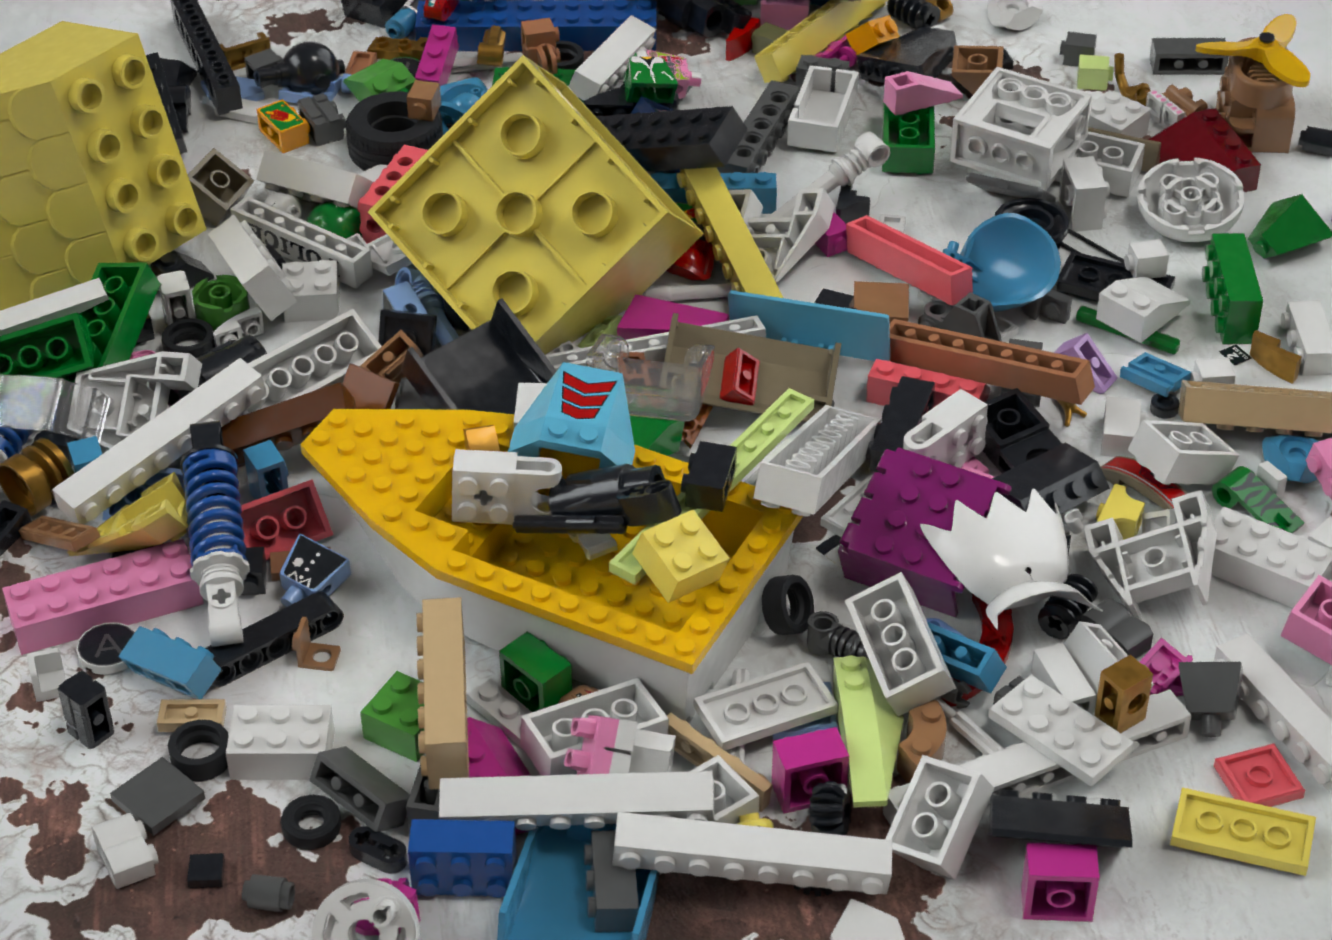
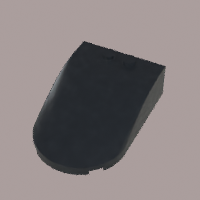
M503 298L497 301L490 321L421 358L413 347L407 349L401 371L431 410H475L515 415L518 383H548L557 370Z

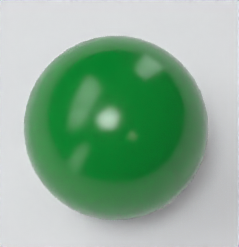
M328 201L314 208L307 217L306 222L347 239L356 233L362 237L360 233V213L355 207H339L333 203L334 201Z

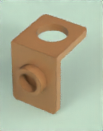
M302 617L297 632L294 633L292 639V650L296 651L298 667L333 671L341 652L340 646L312 643L310 640L308 618ZM319 652H327L331 655L330 659L325 662H317L313 657Z

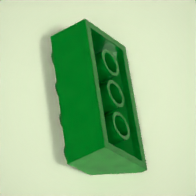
M77 312L0 336V396L94 367V346L86 319Z

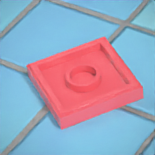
M1274 743L1215 759L1214 768L1234 799L1272 807L1304 798L1305 789Z

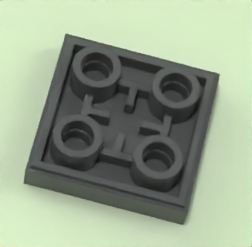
M161 757L110 793L111 800L126 813H131L135 821L141 820L145 829L153 836L205 799L204 790L164 757Z

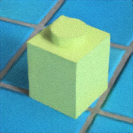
M1079 56L1077 89L1107 91V83L1113 80L1114 66H1109V56Z

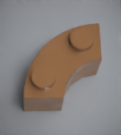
M936 699L908 712L907 739L898 744L896 769L907 784L911 782L922 755L941 761L943 759L947 723L944 711Z

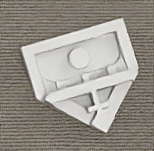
M854 899L850 900L830 936V940H905L897 918Z

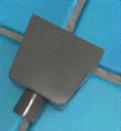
M1179 662L1185 705L1191 714V720H1201L1202 736L1220 737L1221 720H1234L1236 718L1243 678L1242 663Z

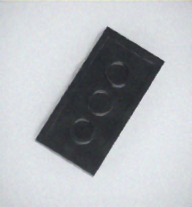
M1071 251L1059 274L1057 290L1098 301L1099 293L1113 282L1131 279L1133 276L1130 270H1126L1123 263ZM1166 274V277L1151 279L1172 290L1176 276Z

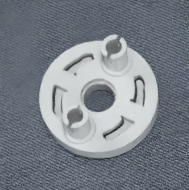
M358 879L338 887L321 903L312 926V940H325L324 930L326 939L359 940L355 928L357 922L364 919L369 920L370 923H375L374 927L379 929L378 940H397L399 927H401L399 940L420 939L419 921L411 902L394 886L375 879ZM363 898H369V899L362 900V901H359V902L354 903V902L357 901V900H360V899H363ZM329 914H331V915H330V918H329V921H328V924H327V929L325 930L327 918H328Z

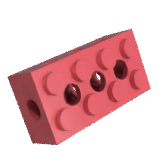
M403 145L400 151L393 156L389 165L382 170L378 179L371 184L364 197L359 199L357 209L361 219L360 233L367 244L386 235V232L371 217L368 211L428 150Z

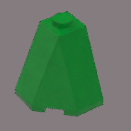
M1303 194L1273 202L1248 237V240L1253 245L1254 251L1265 259L1332 237V231Z

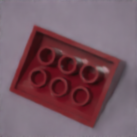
M1216 108L1193 112L1148 139L1161 142L1159 164L1176 158L1179 159V162L1194 161V158L1211 160L1235 173L1243 184V192L1257 190L1261 164Z

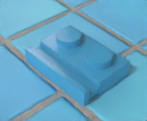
M1144 352L1130 361L1128 367H1121L1120 377L1159 395L1168 397L1170 391L1175 392L1181 388L1182 380H1191V372Z

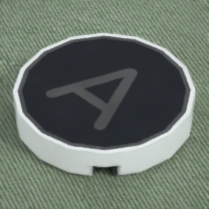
M118 622L93 626L84 632L77 642L76 652L81 666L91 669L92 673L114 674L125 670L128 666L118 656L136 631L130 626Z

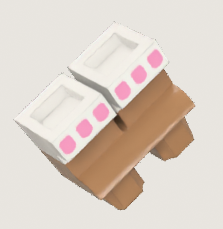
M1173 84L1162 94L1157 90L1148 92L1146 107L1151 109L1150 117L1165 129L1193 112L1204 111L1207 109L1208 104L1202 99L1198 101L1192 100L1193 94L1191 90L1187 87L1178 89Z

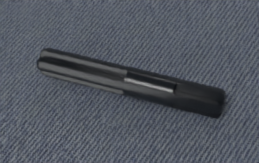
M516 515L512 523L516 533L624 534L628 526L624 515Z

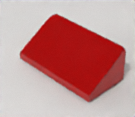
M739 347L729 353L724 361L720 399L733 403L754 405L760 360Z

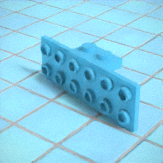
M733 290L728 293L730 320L757 315L766 329V338L824 349H833L837 342L841 343V356L872 361L876 359L890 360L889 315Z

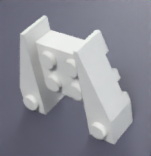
M1202 490L1172 499L1178 523L1123 540L1113 517L1084 526L1088 548L1098 569L1129 613L1141 621L1139 602L1194 586L1202 605H1206L1208 602L1217 533L1211 510Z

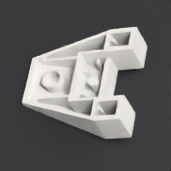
M824 188L799 189L792 217H761L763 206L752 189L728 190L776 283L782 279L830 227L835 205Z
M162 351L79 372L76 374L66 429L84 438L97 436L99 445L109 450L165 411L168 405L170 389L193 391L198 388L202 363L190 353ZM182 456L173 461L167 468L181 469L180 462Z

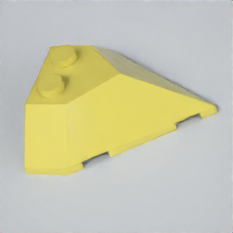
M173 472L148 487L141 493V498L130 505H125L97 527L100 538L76 552L68 550L69 556L140 550L162 544L169 539L173 542L184 536L188 528L186 499L177 475Z

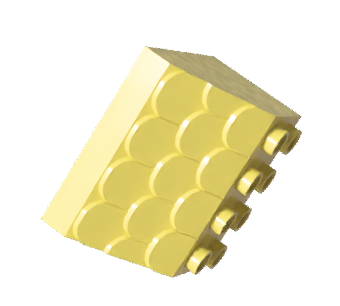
M61 21L0 53V310L90 281L98 263L147 262L149 265L207 230L138 33Z
M524 55L368 211L371 217L471 330L490 321L497 301L503 298L544 354L559 347L562 343L567 341L574 342L588 333L597 324L602 323L607 317L618 315L625 311L635 294L642 295L704 234L564 82Z

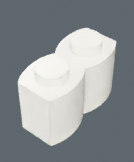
M127 813L91 826L95 845L116 889L156 875L154 864L159 863L158 855L152 843L147 845L145 842L147 834L141 820L135 821L133 815Z

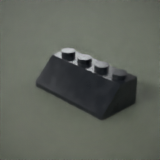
M1066 442L992 478L1011 486L1010 494H1002V496L1025 512L1029 505L1032 489L1039 493L1055 514L1056 508L1054 503L1057 504L1059 512L1062 514L1110 489L1098 461Z

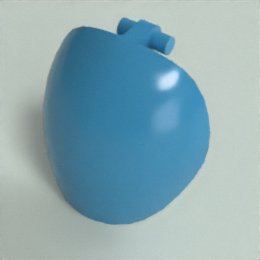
M1017 213L999 214L982 222L968 236L960 254L957 253L959 243L955 241H949L947 249H943L942 252L972 267L973 294L990 301L994 312L1022 307L1043 297L1051 291L1060 272L1061 260L1054 240L1038 224Z

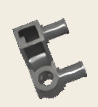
M971 292L955 304L954 307L942 301L927 303L924 307V314L918 319V324L1002 341L992 303Z

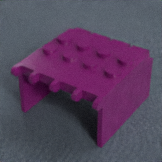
M900 447L897 448L896 452L886 449L876 467V470L879 472L873 473L863 493L867 498L861 497L851 517L854 523H848L839 541L841 545L838 548V554L844 578L872 587L902 572L921 606L956 618L959 612L955 592L962 593L965 586L961 582L956 581L957 577L933 549L922 532L920 524L932 525L943 530L952 531L956 500H959L977 514L986 518L990 511L994 493L998 492L1001 495H1009L1012 488L1006 483Z

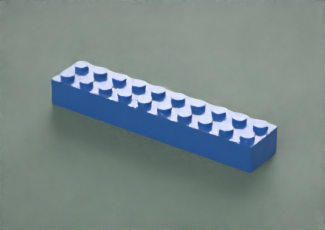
M656 0L477 1L475 3L473 1H459V4L446 21L425 18V1H418L415 23L416 41L420 37L428 38L432 24L456 27L458 51H478L479 42H483L485 30L490 29L491 26H500L506 32L504 51H522L521 22L551 18L553 26L558 27L560 41L576 43L582 47L583 51H595L631 15L656 29L653 36L656 41L651 49L656 51Z

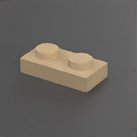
M225 699L161 700L157 719L158 732H174L181 725L199 719L212 720L224 727L227 710Z

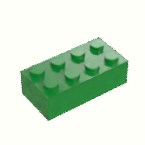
M883 93L882 141L890 148V155L882 165V172L933 174L935 158L934 106L895 116L884 104Z
M1245 233L1212 234L1210 245H1206L1205 248L1207 266L1202 267V281L1207 283L1206 297L1211 299V316L1216 318L1215 332L1220 333L1222 345L1252 344L1253 333L1256 330L1258 331L1264 301Z

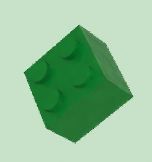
M528 631L499 650L501 687L531 712L558 704L563 695L573 690L572 666L568 659L558 655L543 640H538Z

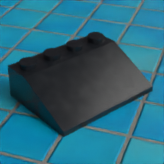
M999 789L998 795H991L988 836L1132 848L1133 840L1129 807H1121V800L1100 798L1099 805L1086 803L1087 797L1066 795V802L1052 800L1053 794L1033 792L1032 798L1019 797V791Z

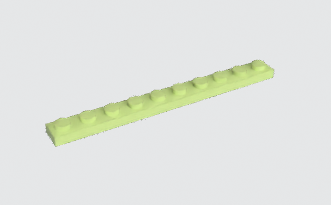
M789 388L730 445L737 447L736 472L730 491L814 409V399ZM681 492L677 496L682 509L681 514L694 509L700 519H702L711 511L686 506V493ZM663 522L648 524L641 532L650 529L656 525H659ZM641 532L609 562V572L634 585L647 574L632 554Z

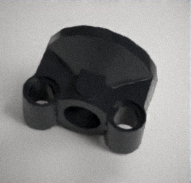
M1013 199L1002 204L995 212V216L1004 213H1017L1032 220L1048 232L1056 243L1058 250L1063 239L1068 235L1069 218L1066 212L1055 203L1043 199Z

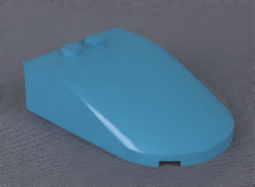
M605 824L604 827L597 829L587 828L584 825H570V828L562 830L553 829L550 826H536L527 835L500 907L497 940H646L660 872L636 868L639 911L633 932H595L594 918H588L587 900L588 897H593L592 891H586V870H591V865H584V845H591V831L616 830V824Z

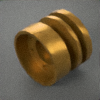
M40 438L24 448L21 454L16 453L0 463V486L11 503L28 509L30 516H34L51 505L52 500H55L52 489L75 473L64 453L50 440Z

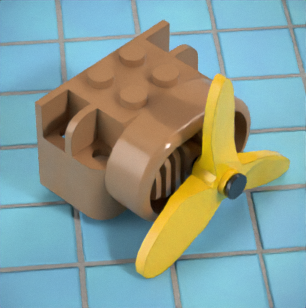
M1282 14L1274 18L1264 28L1263 33L1259 37L1245 38L1238 42L1199 43L1195 48L1196 52L1203 54L1229 56L1228 67H1225L1224 75L1220 78V90H1217L1216 109L1251 152L1289 153L1295 122L1293 86L1307 87L1310 83L1311 76L1308 68L1286 47L1292 40L1297 25L1296 18L1291 14Z

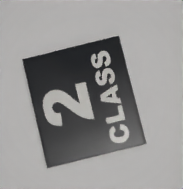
M1236 344L1219 351L1225 358L1229 357L1230 362L1234 365L1252 358Z

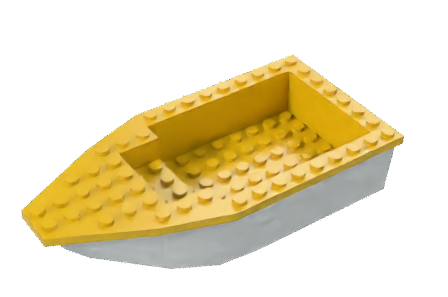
M333 409L300 444L302 455L341 495L398 582L421 606L424 599L461 597L465 636L499 651L528 631L538 640H543L558 655L568 659L572 666V679L602 690L639 678L666 715L672 713L688 723L695 716L694 698L704 695L709 688L713 689L757 626L759 615L762 612V594L765 585L773 577L785 576L787 574L794 529L803 518V516L792 513L791 508L780 506V508H770L762 505L760 500L753 499L756 486L740 481L729 492L723 512L711 510L701 519L730 558L720 580L668 603L647 574L634 585L609 572V562L647 525L627 526V531L624 534H610L617 543V550L588 560L579 543H574L568 534L516 533L512 525L452 522V470L455 449L465 450L463 429L494 425L500 451L508 452L514 431V414L475 410ZM634 445L635 456L633 466L635 468L653 465L660 466L665 480L671 481L676 496L681 493L683 475L689 474L688 463ZM541 448L539 456L558 460L562 466L564 479L572 473L597 469L600 464V459L546 448ZM550 488L539 489L537 492L549 496Z

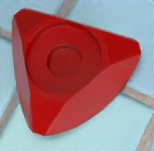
M698 239L666 271L692 281L709 279L712 274L715 258L712 243Z

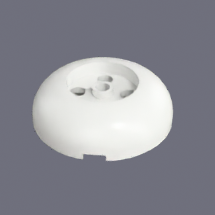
M1176 158L1162 162L1151 168L1143 176L1138 189L1139 209L1146 222L1163 236L1182 242L1211 240L1212 234L1227 232L1238 221L1245 202L1243 184L1236 174L1217 162L1202 158H1194V161L1179 162V159Z

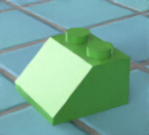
M382 59L345 78L343 82L355 97L362 101L365 98L383 92L400 91L403 88L410 91L416 79L402 62Z

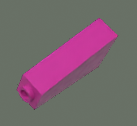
M635 294L617 326V341L669 332L673 313H678L677 321L698 326L729 321V314Z

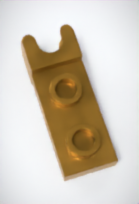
M380 36L373 40L367 52L377 53V59L389 60L395 57H412L421 60L428 38L420 37L416 41L408 38L394 39Z

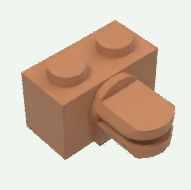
M551 18L522 21V55L552 75L557 74V63L561 61L559 49L556 48V42L560 41L558 27L553 26Z

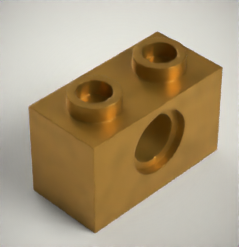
M1131 654L1102 670L1094 716L1119 733L1146 719L1153 673Z

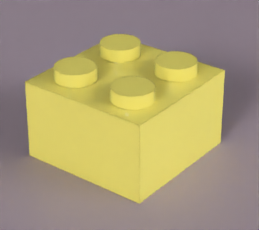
M694 509L641 532L632 553L668 603L720 580L730 559Z

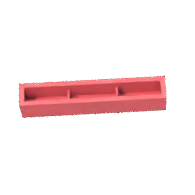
M867 215L846 223L847 252L858 257L860 260L874 265L876 268L909 283L911 286L951 306L957 304L970 292L973 293L971 266Z

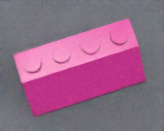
M471 717L467 718L469 777L532 776L500 727ZM515 826V834H516V836H518V835H520V834H523V833H525V832L530 831V830H519V829H517L516 826Z

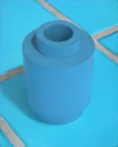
M410 8L399 10L385 24L388 36L394 39H403L415 29L417 13Z

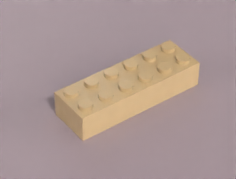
M1182 380L1178 414L1184 422L1203 423L1204 425L1205 423L1217 425V429L1234 430V426H1243L1249 432H1263L1264 428H1271L1277 434L1293 435V430L1305 432V436L1322 437L1323 433L1332 434V392Z
M461 597L422 600V613H416L417 632H423V636H417L418 656H423V659L417 660L418 680L424 679V682L417 684L418 704H424L423 707L418 708L419 729L424 728V731L418 733L419 754L426 753V756L420 757L421 776H428L429 790L440 789V778H469L465 639Z

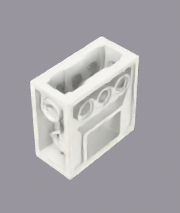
M996 67L953 118L950 162L1017 183L1040 187L1046 191L1062 171L1063 159L1072 158L1087 138L1092 95Z

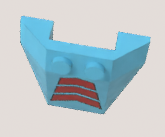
M563 362L515 426L508 452H518V456L539 457L541 448L598 458L600 459L599 468L621 464L633 465L635 446L623 373Z

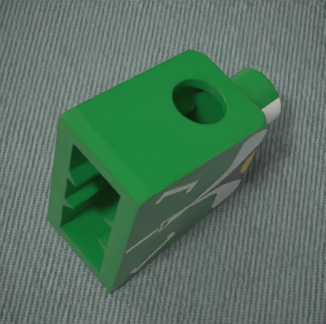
M638 51L629 58L624 76L626 101L637 103L640 97L643 96L657 103H673L678 82L666 61L661 57H648L645 51Z

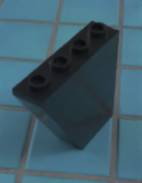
M923 26L858 54V70L861 78L885 83V77L906 71L936 78L953 61L954 45H957L955 33L951 30Z

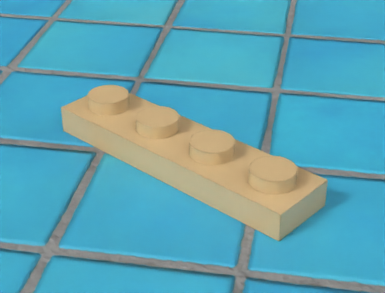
M672 713L667 715L669 718L668 734L676 736L674 751L697 767L719 755L759 795V811L762 812L769 805L773 784L765 776L756 773L743 764L738 757L730 755L720 748L711 738L705 737L693 729L687 721L679 719Z

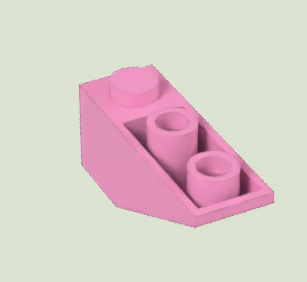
M909 71L885 77L884 104L895 116L963 98L961 92L949 81Z

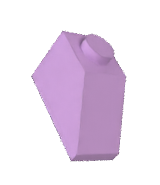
M1088 333L1064 342L1054 352L1089 360L1095 388L1092 391L1096 393H1105L1118 378Z

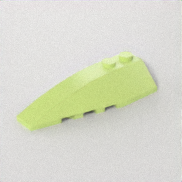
M849 655L833 658V693L835 700L839 704L837 716L841 738L849 754L848 779L853 808L887 806L893 770L896 765L898 744L900 743L901 731L904 725L903 715L897 716L885 699L873 667L867 657Z

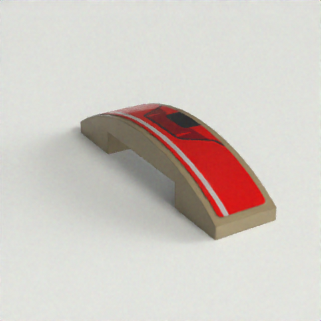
M1116 456L1101 466L1107 481L1113 485H1124L1126 483L1164 510L1174 509L1173 498L1188 494L1178 483L1166 485L1157 481L1154 478L1155 474L1148 468L1140 465L1134 458Z

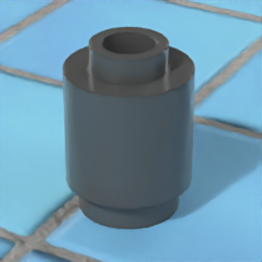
M253 874L250 880H245L243 884L242 900L247 901L249 909L282 912L284 909L290 910L293 906L295 883L288 882L287 878Z

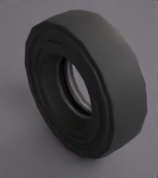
M309 794L296 798L285 807L281 817V827L285 839L292 846L306 850L322 848L333 842L339 835L342 824L338 806L330 798L323 795ZM308 815H319L324 819L323 824L314 829H303L298 825L299 821Z

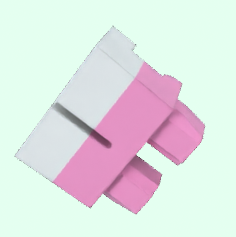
M588 715V718H573L570 730L571 735L584 738L582 750L568 749L564 766L577 771V775L628 773L632 755L607 751L604 748L632 752L638 722Z

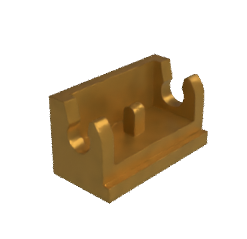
M263 32L257 33L259 39L225 48L222 43L219 45L232 71L245 67L244 57L270 49L269 37H266Z

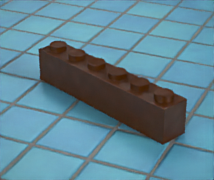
M339 382L239 416L221 427L223 444L236 453L239 464L245 463L243 449L268 440L273 442L278 451L289 450L293 446L301 444L333 409H354L352 395Z

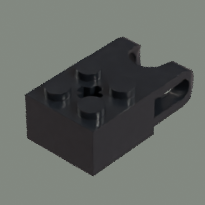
M1018 388L984 402L988 404V422L985 431L986 444L983 452L1001 473L1062 444L1049 429L1050 424Z

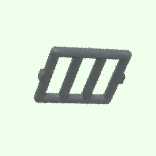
M968 173L966 175L968 183L985 191L1017 198L1043 199L1052 203L1056 201L1054 195L1040 187L976 173Z

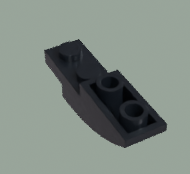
M625 87L600 93L584 101V104L595 116L631 114L637 104L626 101ZM675 93L673 103L659 104L677 110L680 99L678 94Z

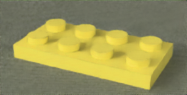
M1182 787L1170 846L1306 876L1316 817Z

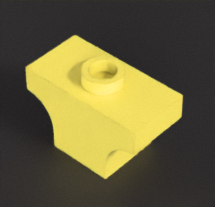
M1114 484L1106 503H1100L1096 520L1099 522L1113 517L1123 540L1137 535L1142 524L1145 502L1129 497L1126 493V486Z

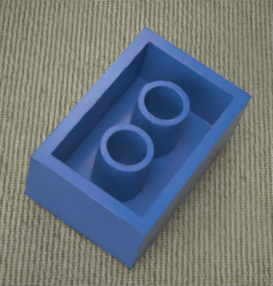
M412 819L408 845L412 888L416 889L417 895L505 897L517 865L515 821Z

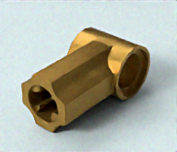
M491 26L490 29L485 30L483 42H479L477 64L502 67L506 32L500 26Z

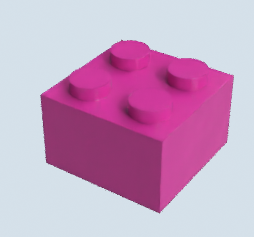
M837 727L773 741L772 787L783 814L810 808L812 790L818 783H826V781L845 784L847 787L849 754Z
M1045 842L1027 843L1021 883L1023 919L1092 922L1100 878L1097 845L1050 844Z

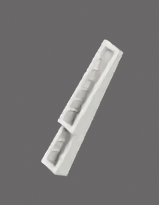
M100 278L1 310L0 336L72 313H81L109 300Z

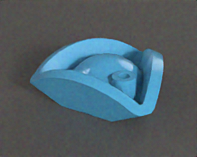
M468 83L452 86L441 94L439 110L447 116L459 120L488 89Z
M1292 435L1266 437L1262 441L1264 459L1288 477L1287 481L1311 483L1317 480V477L1309 470L1305 460L1313 443L1318 442V440Z

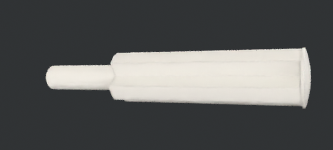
M940 697L935 698L941 705L944 714L950 719L949 724L984 755L1004 749L962 711L956 712Z

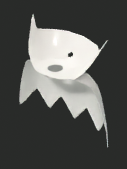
M1035 489L1031 490L1026 512L998 492H995L987 519L959 500H956L952 531L943 530L932 525L920 524L927 540L947 567L971 593L988 604L986 614L997 630L998 615L1004 610L1034 604L1051 596L1074 600L1103 612L1102 609L1092 604L1078 590L1070 585L1063 584L1068 575V548L1062 518L1057 504L1054 503L1056 508L1055 514ZM1027 567L1031 569L1030 574L1025 571Z

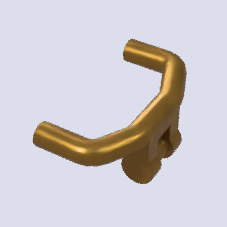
M1116 53L1114 55V72L1121 95L1146 106L1147 94L1151 91L1149 85L1141 83L1136 86H1129L1124 73V54Z

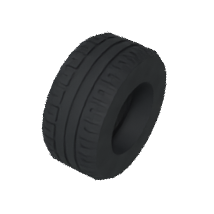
M383 92L363 99L354 106L346 120V136L350 158L359 168L366 171L379 164L389 165L393 156L400 151L403 145L429 150L443 136L440 111L438 110L433 121L408 118L407 95L409 92Z

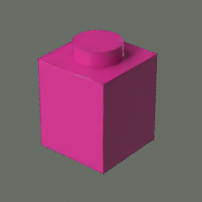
M835 212L832 215L829 229L815 243L827 257L847 251L846 223Z

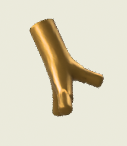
M1057 400L1065 413V426H1070L1072 413L1082 417L1087 416V412L1080 409L1076 404Z

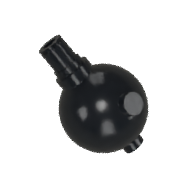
M305 41L289 49L282 62L275 63L274 66L269 68L255 69L254 79L258 87L277 85L278 87H288L293 92L302 93L303 91L311 92V95H318L321 92H326L330 82L337 80L340 74L345 73V65L342 59L337 60L335 54L327 46L314 41Z

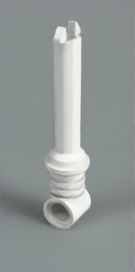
M865 132L857 138L854 149H850L849 153L846 152L840 158H833L828 172L806 188H824L828 194L838 186H846L847 184L851 186L854 184V179L857 178V175H861L862 171L865 172L867 167L883 165L889 158L890 148L874 133ZM798 194L768 217H792Z

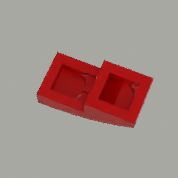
M751 17L744 29L734 28L726 39V61L735 60L752 49L751 36L760 27L761 19Z

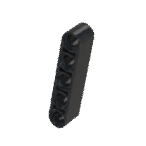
M313 593L242 629L244 643L211 647L210 645L206 647L207 650L214 654V662L222 669L212 685L215 687L225 686L292 652L293 635L297 632L302 617L308 618L310 640L313 641L336 629L343 620V611L326 593Z

